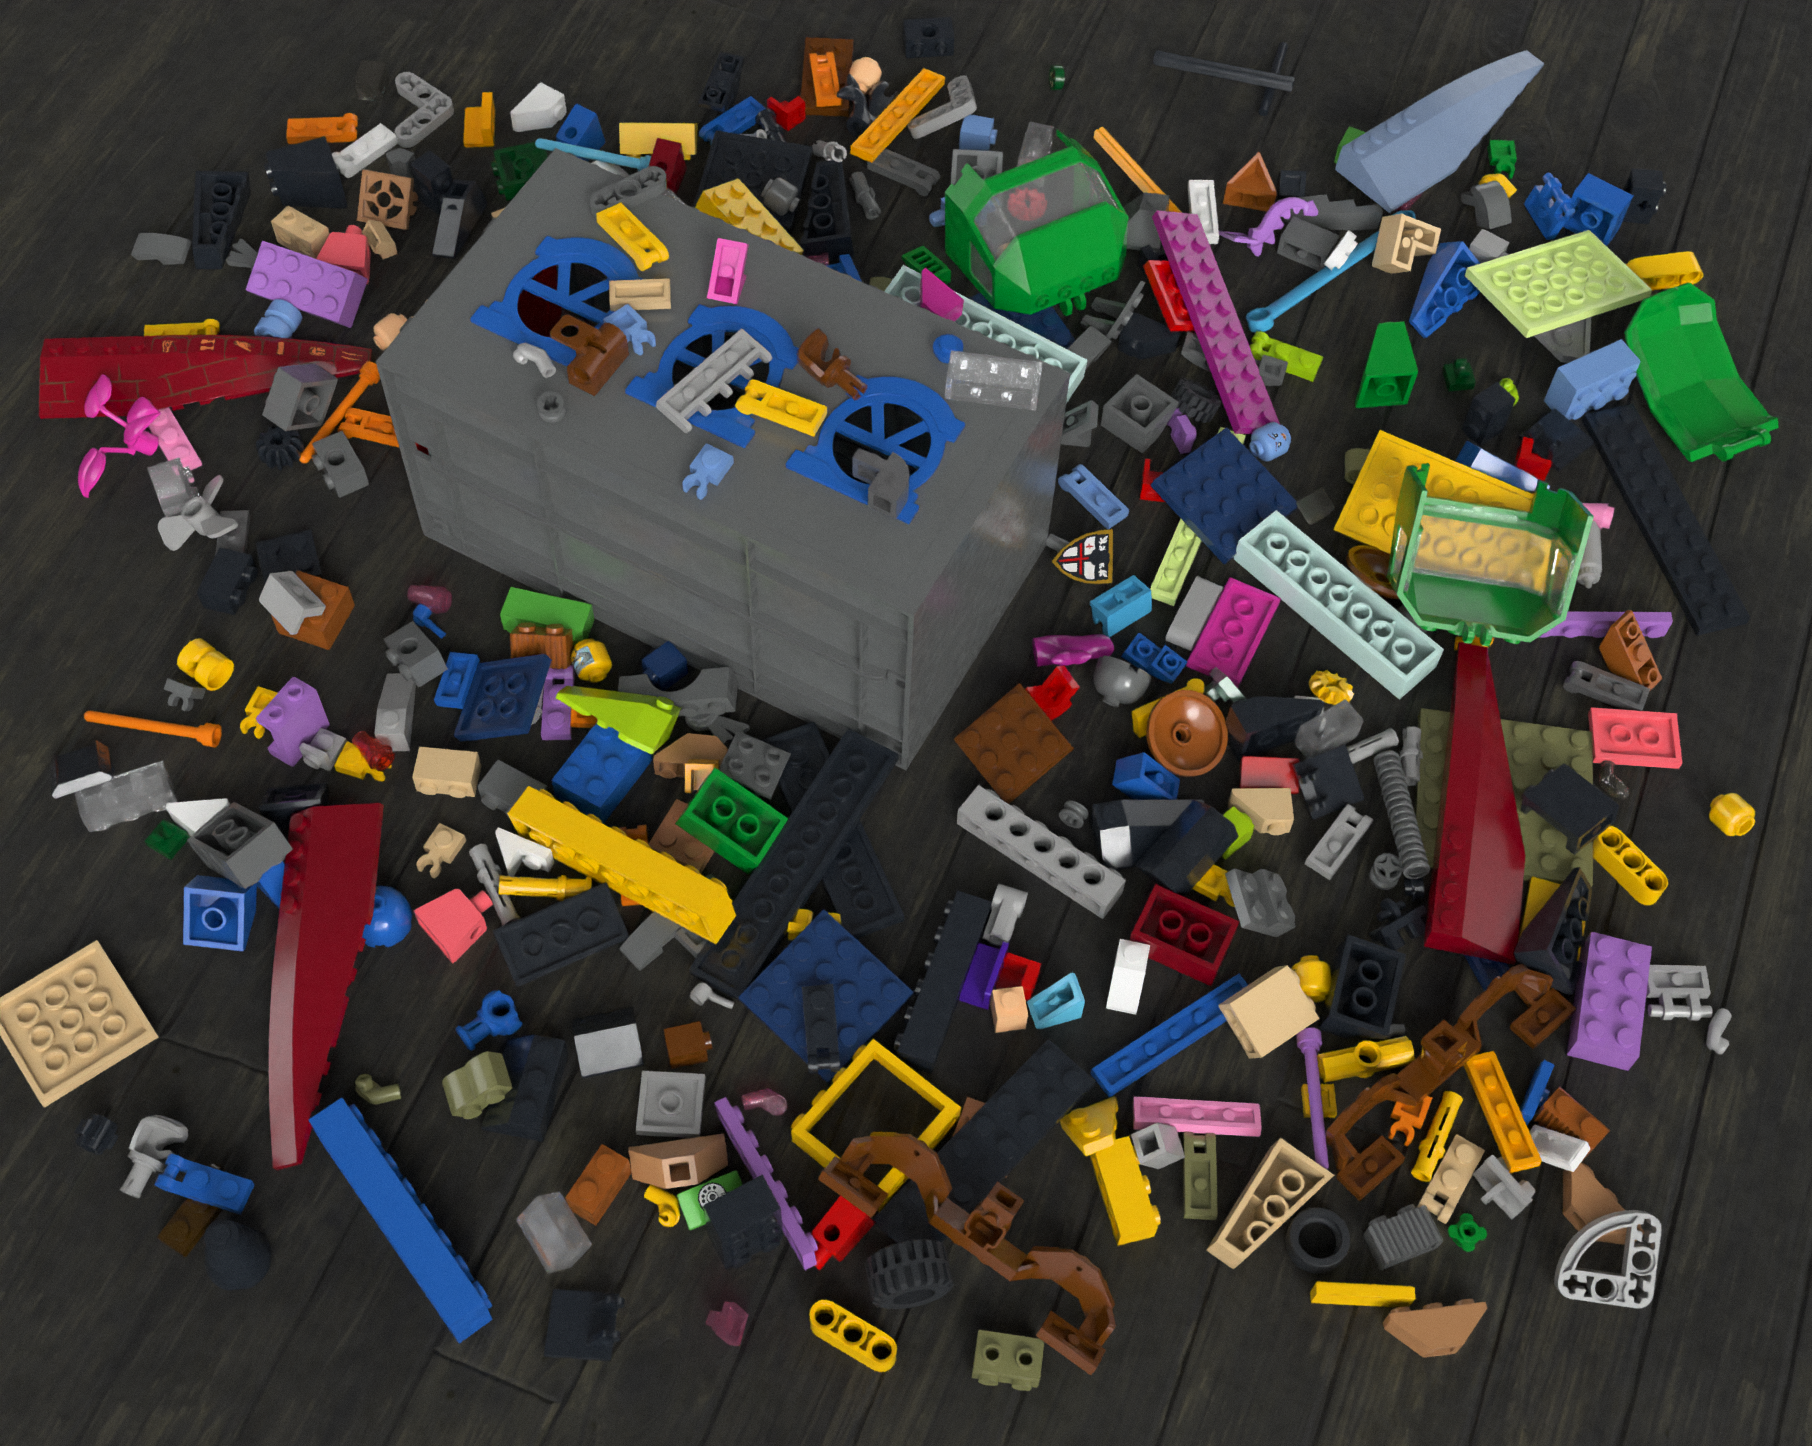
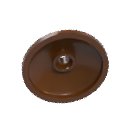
M1358 545L1352 547L1346 556L1351 573L1379 596L1399 599L1387 578L1390 554L1373 546ZM1400 558L1398 559L1397 569L1401 568L1402 559Z

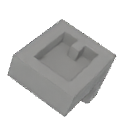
M320 728L309 745L302 743L299 749L304 762L314 769H319L320 767L330 771L347 740L340 735Z

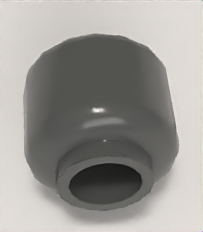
M777 177L775 180L770 179L761 194V197L764 198V206L781 216L785 215L788 211L793 213L800 201L797 198L798 188L781 177Z

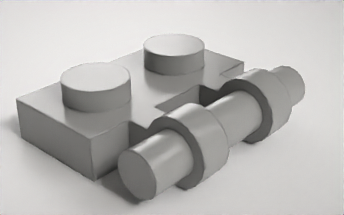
M1650 965L1646 998H1659V1005H1648L1649 1017H1660L1661 1020H1672L1673 1017H1687L1690 1021H1699L1700 1018L1712 1017V1007L1700 1004V999H1707L1711 994L1706 966ZM1672 998H1686L1687 1005H1673Z

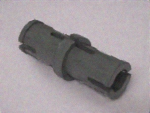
M862 172L853 173L851 175L853 178L850 177L849 182L855 191L857 203L861 204L867 219L877 218L881 210L874 198V190L868 186Z

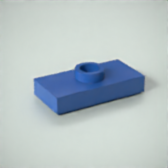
M1546 1060L1542 1061L1535 1070L1519 1108L1526 1125L1533 1118L1537 1107H1542L1546 1102L1550 1092L1545 1087L1554 1064Z

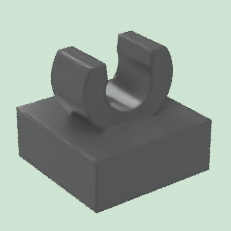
M167 678L164 690L172 692L168 698V705L177 706L178 700L182 698L183 706L181 710L190 711L194 705L193 699H203L206 688L182 679Z

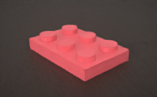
M1590 708L1588 721L1589 731L1592 733L1593 763L1679 769L1682 765L1677 713Z

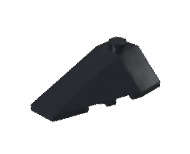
M1576 867L1570 872L1524 929L1514 950L1515 959L1518 963H1523L1529 970L1550 975L1553 978L1551 987L1567 995L1573 994L1581 974L1582 963L1577 961L1579 948L1585 947L1586 938L1582 936V922L1588 920L1592 887L1580 867Z

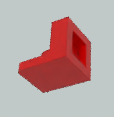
M799 96L791 102L783 101L782 103L773 97L767 99V109L775 111L778 124L782 125L785 130H791L806 119L805 101Z
M1523 437L1516 453L1514 466L1544 481L1552 461L1531 453L1534 439Z
M1145 458L1140 499L1165 502L1150 486L1163 472L1150 471L1151 459Z
M1007 952L996 990L1023 986L1025 1000H1030L1039 977L1041 963Z

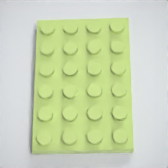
M1590 230L1468 267L1465 273L1468 280L1525 338L1641 301L1649 297L1652 289Z

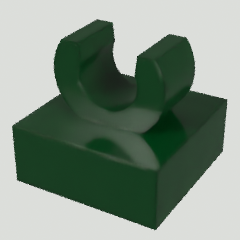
M1466 358L1456 359L1454 364H1444L1442 373L1448 392L1474 389L1476 381L1470 362H1467Z
M163 819L146 838L145 843L154 851L171 860L190 836L183 829Z

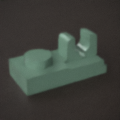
M1217 667L1211 670L1209 675L1213 678V681L1204 688V693L1213 702L1219 697L1225 702L1230 699L1233 703L1245 698Z

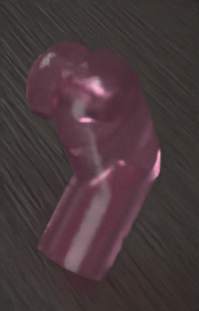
M769 1088L741 1095L744 1110L761 1107L770 1114L779 1116L787 1109L786 1100Z

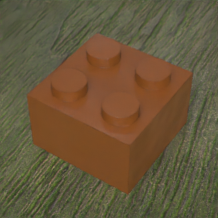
M297 571L296 575L326 605V608L322 615L304 618L298 633L295 635H290L271 614L279 634L330 650L355 606L349 587Z

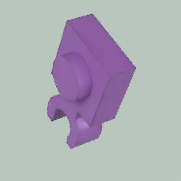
M1176 408L1167 423L1172 428L1170 435L1180 454L1190 453L1197 437L1194 425H1191L1187 415H1182L1179 411L1180 409Z

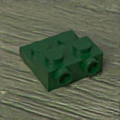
M535 142L493 150L495 161H492L491 165L494 177H500V179L496 180L499 195L504 194L506 201L512 200L548 158L546 150L537 148Z

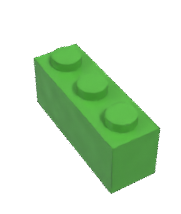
M510 587L500 613L503 629L510 633L518 624L524 622L535 623V627L544 628L549 624H562L563 628L573 630V646L584 639H588L595 620L592 604Z

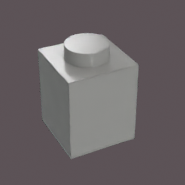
M1482 229L1470 244L1469 250L1480 263H1484L1509 255L1506 253L1509 242Z
M1157 1122L1131 1134L1140 1165L1160 1169L1185 1158L1175 1127Z

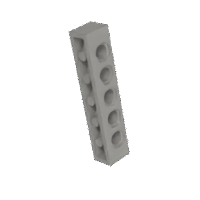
M978 785L958 809V825L1100 918L1104 919L1122 895L1126 880L1122 878L1118 871L1106 868L1090 853L1081 852L1067 838L1058 837L1049 831L1042 822L1030 819L1024 815L1019 807L1009 805L1001 800L994 791L986 790ZM991 815H994V816H997L999 819H998V820H990V819L987 818V817H988V816H991ZM1019 831L1022 832L1024 835L1015 836L1011 832ZM1037 847H1044V848H1046L1048 851H1046V852H1040V851L1036 850V848H1037ZM1061 863H1069V864H1071L1073 867H1071V868H1064V867H1062L1060 864H1061ZM1085 879H1094L1097 881V884H1089Z

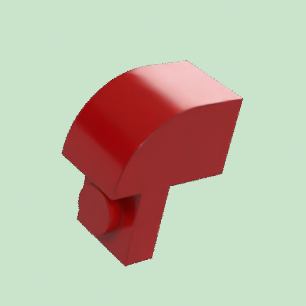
M1065 665L1057 666L1042 685L1027 687L1026 691L1050 720H1053L1071 707L1070 699L1080 686Z

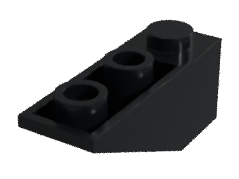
M455 179L444 196L433 249L434 257L455 259L486 208L488 202L476 181Z

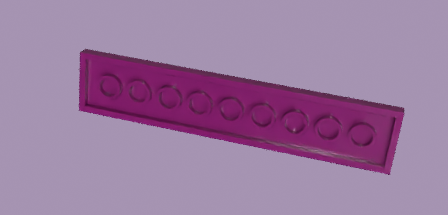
M1157 210L1152 216L1153 222L1234 433L1252 434L1254 430L1270 422L1280 424L1262 377L1259 375V369L1198 214Z

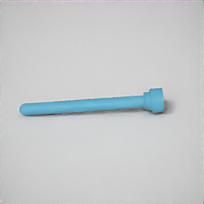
M542 138L537 139L535 142L536 147L539 149L553 151L557 148L578 157L636 168L638 171L649 167L652 157L646 155L638 159Z

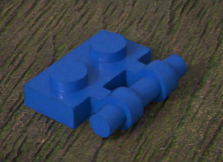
M1549 172L1542 177L1545 185L1535 186L1524 202V206L1546 240L1555 239L1565 224L1566 220L1562 215L1563 211L1566 216H1570L1575 212L1572 206V199L1561 189V182Z

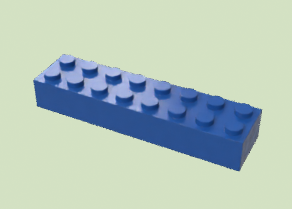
M340 1098L310 1118L308 1121L319 1140L458 1343H461L493 1320L488 1311L492 1307L491 1302L487 1298L488 1295L477 1280L471 1283L474 1281V1278L469 1272L468 1266L462 1257L456 1254L448 1237L441 1228H438L433 1216L424 1203L421 1204L415 1190L409 1181L403 1178L390 1154H386L380 1140L374 1131L368 1128L355 1104L348 1107L343 1098Z

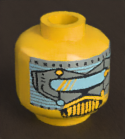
M584 639L574 646L570 659L579 679L592 683L604 680L612 667V661L605 645L594 639Z

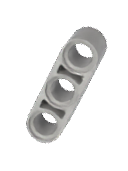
M1197 576L1179 608L1165 640L1192 651L1222 593L1223 587Z

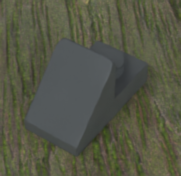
M1091 400L1065 413L1061 437L1062 445L1089 447L1091 445V432L1093 428L1097 427L1099 405Z

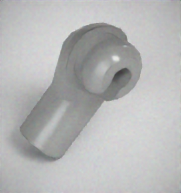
M1718 1009L1709 1023L1706 1045L1710 1051L1713 1049L1717 1054H1723L1729 1045V1041L1721 1037L1732 1017L1727 1009Z

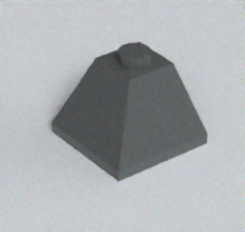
M953 149L951 183L955 185L963 175L961 170L967 163L983 180L1002 173L1003 151ZM1000 194L995 195L997 203H1000Z
M1144 192L1123 206V209L1129 216L1127 249L1140 250V248L1150 245L1154 252H1160L1162 243L1152 216L1157 210L1169 211V195Z

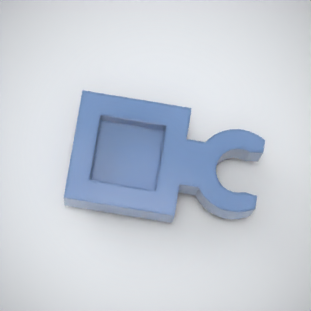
M629 304L603 319L604 323L614 324L623 331L627 342H632L633 351L636 354H643L642 342H647L652 347L656 346L655 336L651 331L647 330L646 321Z
M706 443L689 466L690 473L692 474L683 480V491L687 493L692 486H699L696 491L697 498L703 499L708 492V483L710 482L718 486L734 463L733 456Z

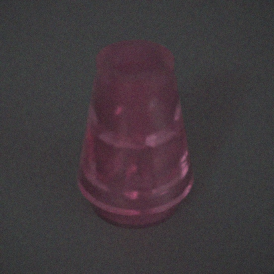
M412 585L408 590V599L416 604L425 605L432 612L439 614L447 612L450 608L452 594L443 586Z

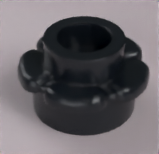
M1423 877L1404 879L1405 896H1412L1413 902H1415V899H1423Z

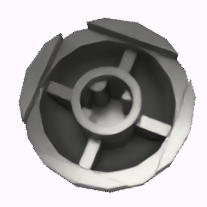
M1110 656L1099 657L1093 673V684L1097 692L1104 696L1102 701L1113 707H1118L1120 703L1129 705L1137 702L1145 694L1152 680V677L1144 670L1139 668L1136 673L1130 667V663Z

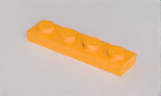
M1491 1051L1474 1055L1464 1064V1068L1509 1173L1540 1166L1541 1157L1495 1052Z

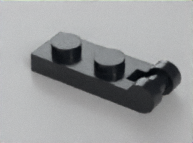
M833 984L803 986L802 994L809 1074L818 1073V1070L831 1069V1072L840 1071ZM829 1049L830 1056L817 1057V1050Z

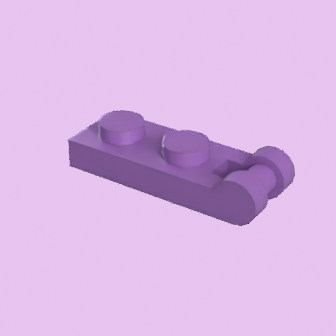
M570 665L567 669L549 668L544 683L542 740H571V707L555 697L557 692L565 686H574L575 669L573 665ZM555 679H565L564 684L554 685Z

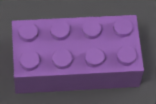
M262 241L246 291L271 301L275 299L287 301L299 311L351 328L368 279L356 272Z
M1595 932L1589 934L1585 940V947H1582L1580 951L1579 961L1582 963V969L1575 988L1573 1006L1576 1007V1010L1571 1018L1567 1048L1568 1056L1627 1071L1639 1058L1652 951L1651 946Z

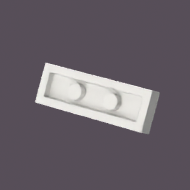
M1189 180L1187 187L1190 213L1198 214L1209 244H1218L1219 231L1214 180Z

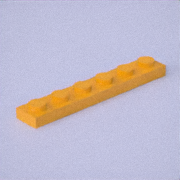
M924 68L851 145L850 154L872 163L943 87L945 77Z

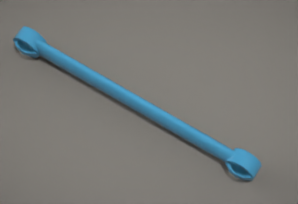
M1402 210L1393 214H1404L1416 219L1415 213L1410 210ZM1379 231L1359 243L1349 254L1340 269L1334 267L1333 270H1330L1328 267H1324L1266 308H1257L1250 311L1246 316L1249 330L1251 332L1269 330L1273 327V320L1373 252L1376 248Z

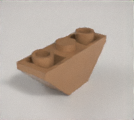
M687 733L654 755L655 775L668 779L675 777L685 778V763L689 759L719 760L720 768L728 749L717 736Z
M724 1133L628 1147L632 1178L664 1189L699 1184L728 1166Z
M1580 1163L1574 1172L1564 1169L1563 1215L1578 1231L1601 1216L1625 1211L1618 1203L1615 1194L1598 1182L1589 1166ZM1638 1224L1637 1229L1644 1234L1645 1231L1641 1228V1224ZM1627 1227L1611 1231L1596 1241L1625 1245Z
M1463 1299L1455 1302V1306L1443 1307L1442 1303H1431L1423 1306L1422 1310L1411 1311L1410 1307H1399L1392 1309L1391 1313L1388 1314L1382 1323L1387 1332L1423 1358L1456 1354L1483 1316L1487 1305L1486 1302L1475 1303L1474 1299Z

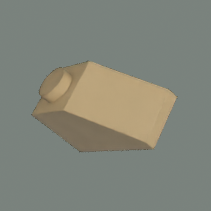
M1240 788L1231 790L1228 808L1231 809L1234 806L1240 812L1247 814L1255 825L1254 829L1259 833L1282 835L1290 832L1294 821L1290 788Z

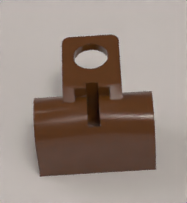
M564 315L550 331L552 339L576 351L575 358L567 366L569 384L593 396L600 391L629 355L625 334L611 323H604L599 329H596L570 315ZM566 326H575L579 330L573 337H566L561 334L562 329Z

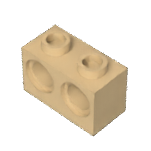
M290 206L283 209L271 221L278 243L294 252L315 259L329 236L328 227Z

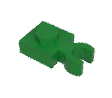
M1489 140L1487 146L1490 165H1497L1494 174H1501V171H1505L1508 173L1509 179H1512L1515 172L1514 165L1517 160L1514 141Z

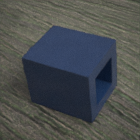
M667 641L642 659V675L647 674L653 685L661 691H665L688 674L687 659L670 641Z

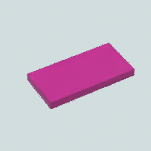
M1229 577L1187 661L1186 667L1210 676L1211 670L1217 667L1238 688L1281 598Z

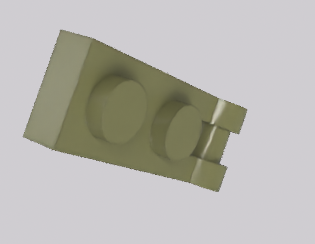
M1183 1132L1182 1149L1185 1158H1183L1184 1218L1216 1220L1218 1216L1215 1133L1194 1135L1193 1132ZM1194 1148H1204L1205 1154L1194 1153Z

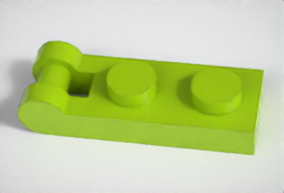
M1262 331L1255 332L1252 338L1253 344L1249 345L1254 359L1261 361L1264 354L1288 362L1287 373L1312 382L1323 360V356L1269 338Z

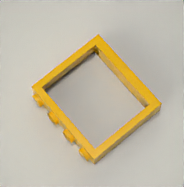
M873 1039L867 1046L862 1045L858 1048L852 1058L854 1061L847 1069L842 1067L835 1074L832 1080L833 1084L827 1091L821 1090L812 1101L813 1107L807 1114L801 1113L791 1125L793 1143L826 1168L831 1160L838 1156L812 1136L809 1131L873 1059L941 1111L918 1138V1140L924 1141L930 1149L933 1150L959 1120L961 1107ZM895 1167L877 1185L888 1193V1196L877 1210L878 1212L885 1207L909 1178Z

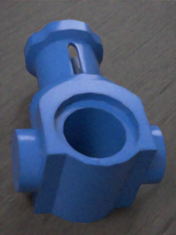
M500 990L488 993L482 1000V1008L477 1011L478 1017L463 1027L458 1026L455 1028L457 1034L470 1051L474 1050L475 1045L488 1035L493 1037L497 1035H511L521 1028L522 1022L518 1018L515 1004L510 996L502 994ZM501 1009L509 1010L504 1016L495 1015Z

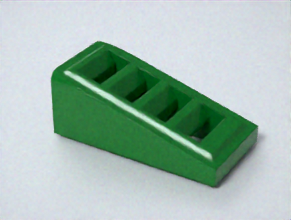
M921 246L902 255V260L910 269L921 274L924 268L931 266L928 268L931 273L935 271L933 274L943 283H950L951 270L926 247Z

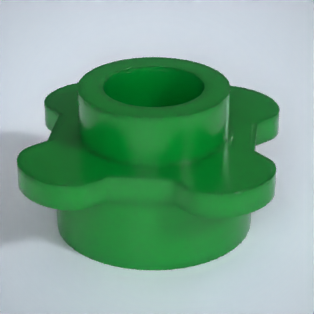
M1465 1213L1460 1216V1221L1456 1225H1451L1448 1228V1235L1462 1250L1472 1252L1475 1249V1244L1487 1237V1231L1484 1227H1479L1473 1221L1472 1215ZM1468 1230L1470 1235H1466L1464 1231Z

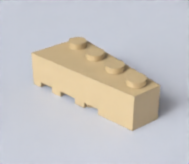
M1279 1138L1267 1151L1206 1251L1232 1269L1236 1268L1326 1184L1334 1174Z

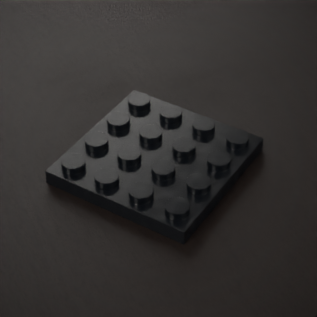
M716 130L693 207L696 206L703 191L738 178L763 206L764 198L761 197V194L770 179L775 180L777 177H781L798 188L797 198L801 199L813 155V147ZM799 203L793 213L788 211L782 216L765 207L788 233L792 232Z

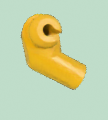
M650 1184L644 1194V1198L658 1205L660 1224L665 1227H673L680 1218L677 1197L660 1187Z

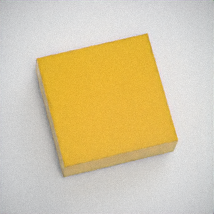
M1303 1084L1301 1092L1304 1117H1311L1308 1085ZM1320 1084L1324 1118H1335L1337 1108L1334 1084Z

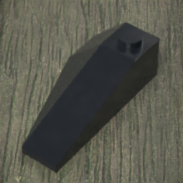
M1194 799L1196 801L1204 803L1203 799ZM1118 800L1094 804L1090 816V825L1101 864L1106 868H1112L1116 871L1135 867V864L1193 800Z

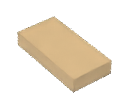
M670 278L609 281L610 311H617L627 304L634 310L671 309Z

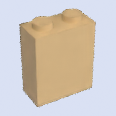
M1288 965L1273 968L1218 1005L1249 1059L1262 1058L1319 1019L1315 1012L1316 1006L1313 1000L1305 995L1299 985L1300 979L1298 975Z

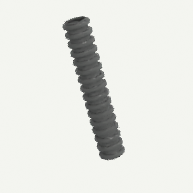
M1384 751L1374 757L1375 769L1399 853L1403 874L1406 878L1418 879L1429 873L1428 859L1421 834L1419 833L1420 830L1417 826L1418 823L1413 811V805L1411 804L1412 801L1407 783L1405 782V776L1403 775L1404 772L1401 768L1399 754L1395 751Z

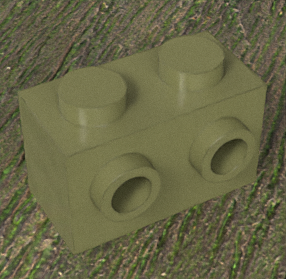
M978 1330L972 1378L979 1379V1383L989 1386H996L998 1382L1012 1384V1388L1022 1391H1029L1032 1387L1038 1388L1044 1341L1038 1338Z

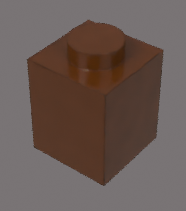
M700 1021L663 1029L671 1069L708 1061L707 1050L712 1049L709 1031H702Z

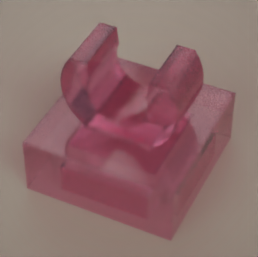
M724 1302L722 1312L709 1311L706 1324L713 1326L712 1330L716 1331L715 1334L727 1345L740 1347L748 1314L737 1303Z

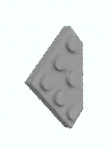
M1591 317L1534 335V337L1560 362L1570 363L1590 354Z

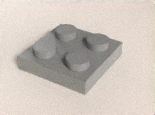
M642 1071L636 1134L683 1138L700 1137L705 1074Z

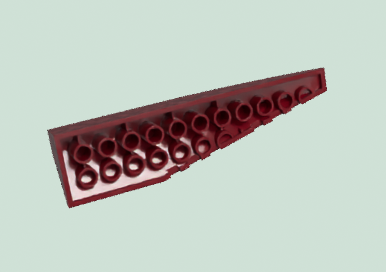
M381 803L315 806L293 813L290 817L288 843L293 850L286 855L274 953L269 1022L270 1131L273 1168L276 1170L302 1164L312 1129L308 1120L310 1119L311 1112L319 1105L322 1094L317 1091L322 1075L328 1074L331 1063L326 1061L329 1049L336 1046L349 997L345 995L346 990L351 982L355 980L357 969L353 966L357 952H363L366 939L362 938L365 925L371 924L374 911L384 805Z

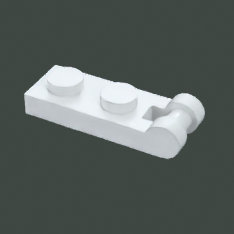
M380 123L340 153H332V156L341 174L350 178L397 145L398 142L396 135Z

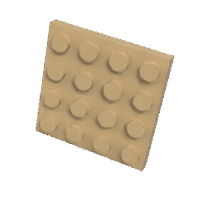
M98 940L0 997V1036L43 1107L48 1106L158 1038L157 1033Z

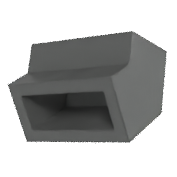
M402 148L386 153L391 174L413 178L410 163L415 161L414 153Z

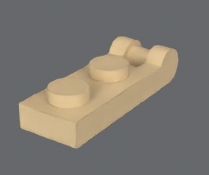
M1456 1134L1417 1207L1426 1205L1429 1212L1438 1216V1221L1446 1224L1485 1150ZM1437 1195L1446 1201L1443 1205L1434 1200V1196Z

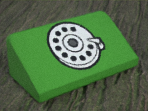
M737 1171L730 1172L677 1195L678 1203L689 1230L706 1224L703 1205L742 1186Z

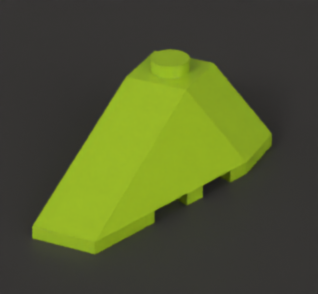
M568 685L557 692L555 697L582 715L595 716L598 720L597 725L604 729L608 727L614 728L619 732V739L649 754H653L670 738L681 710L680 707L674 705L672 700L666 697Z

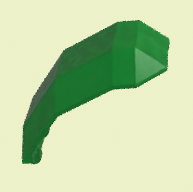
M1689 282L1644 298L1625 330L1626 345L1641 361L1636 371V376L1650 412L1689 462H1693L1715 454L1721 461L1725 462L1732 459L1737 453L1755 446L1762 447L1768 445L1771 442L1769 431L1779 428L1778 418L1769 415L1739 377L1717 321L1715 300Z

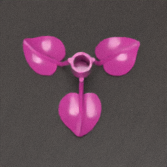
M103 374L99 377L86 398L84 405L85 414L90 418H94L101 411L125 427L124 443L128 445V448L101 447L99 451L96 448L89 450L83 458L78 471V485L81 493L86 498H89L90 490L95 486L106 465L105 453H129L134 455L138 451L151 456L156 451L159 443L158 436L144 430L161 415V412L152 405L150 400L140 397L130 408L127 422L120 419L105 408L104 404L111 396L112 385L110 379Z

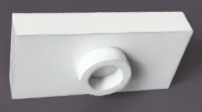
M1534 1125L1529 1131L1542 1162L1571 1172L1575 1171L1590 1151L1587 1141L1538 1125Z

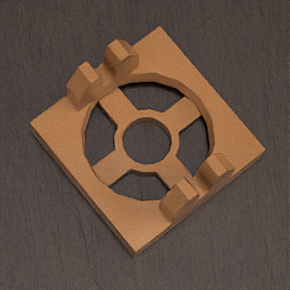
M362 169L357 221L366 223L368 220L380 221L384 226L408 230L410 215H414L417 207L413 206V202L418 200V195L416 192H413L414 178ZM382 180L381 190L375 193L376 188L373 184ZM391 182H394L401 189L404 199L394 197L390 191ZM382 192L388 193L391 198V202L387 207L381 206L378 202V196ZM374 203L379 208L378 217L370 209ZM393 206L403 207L397 216L387 219L388 209Z

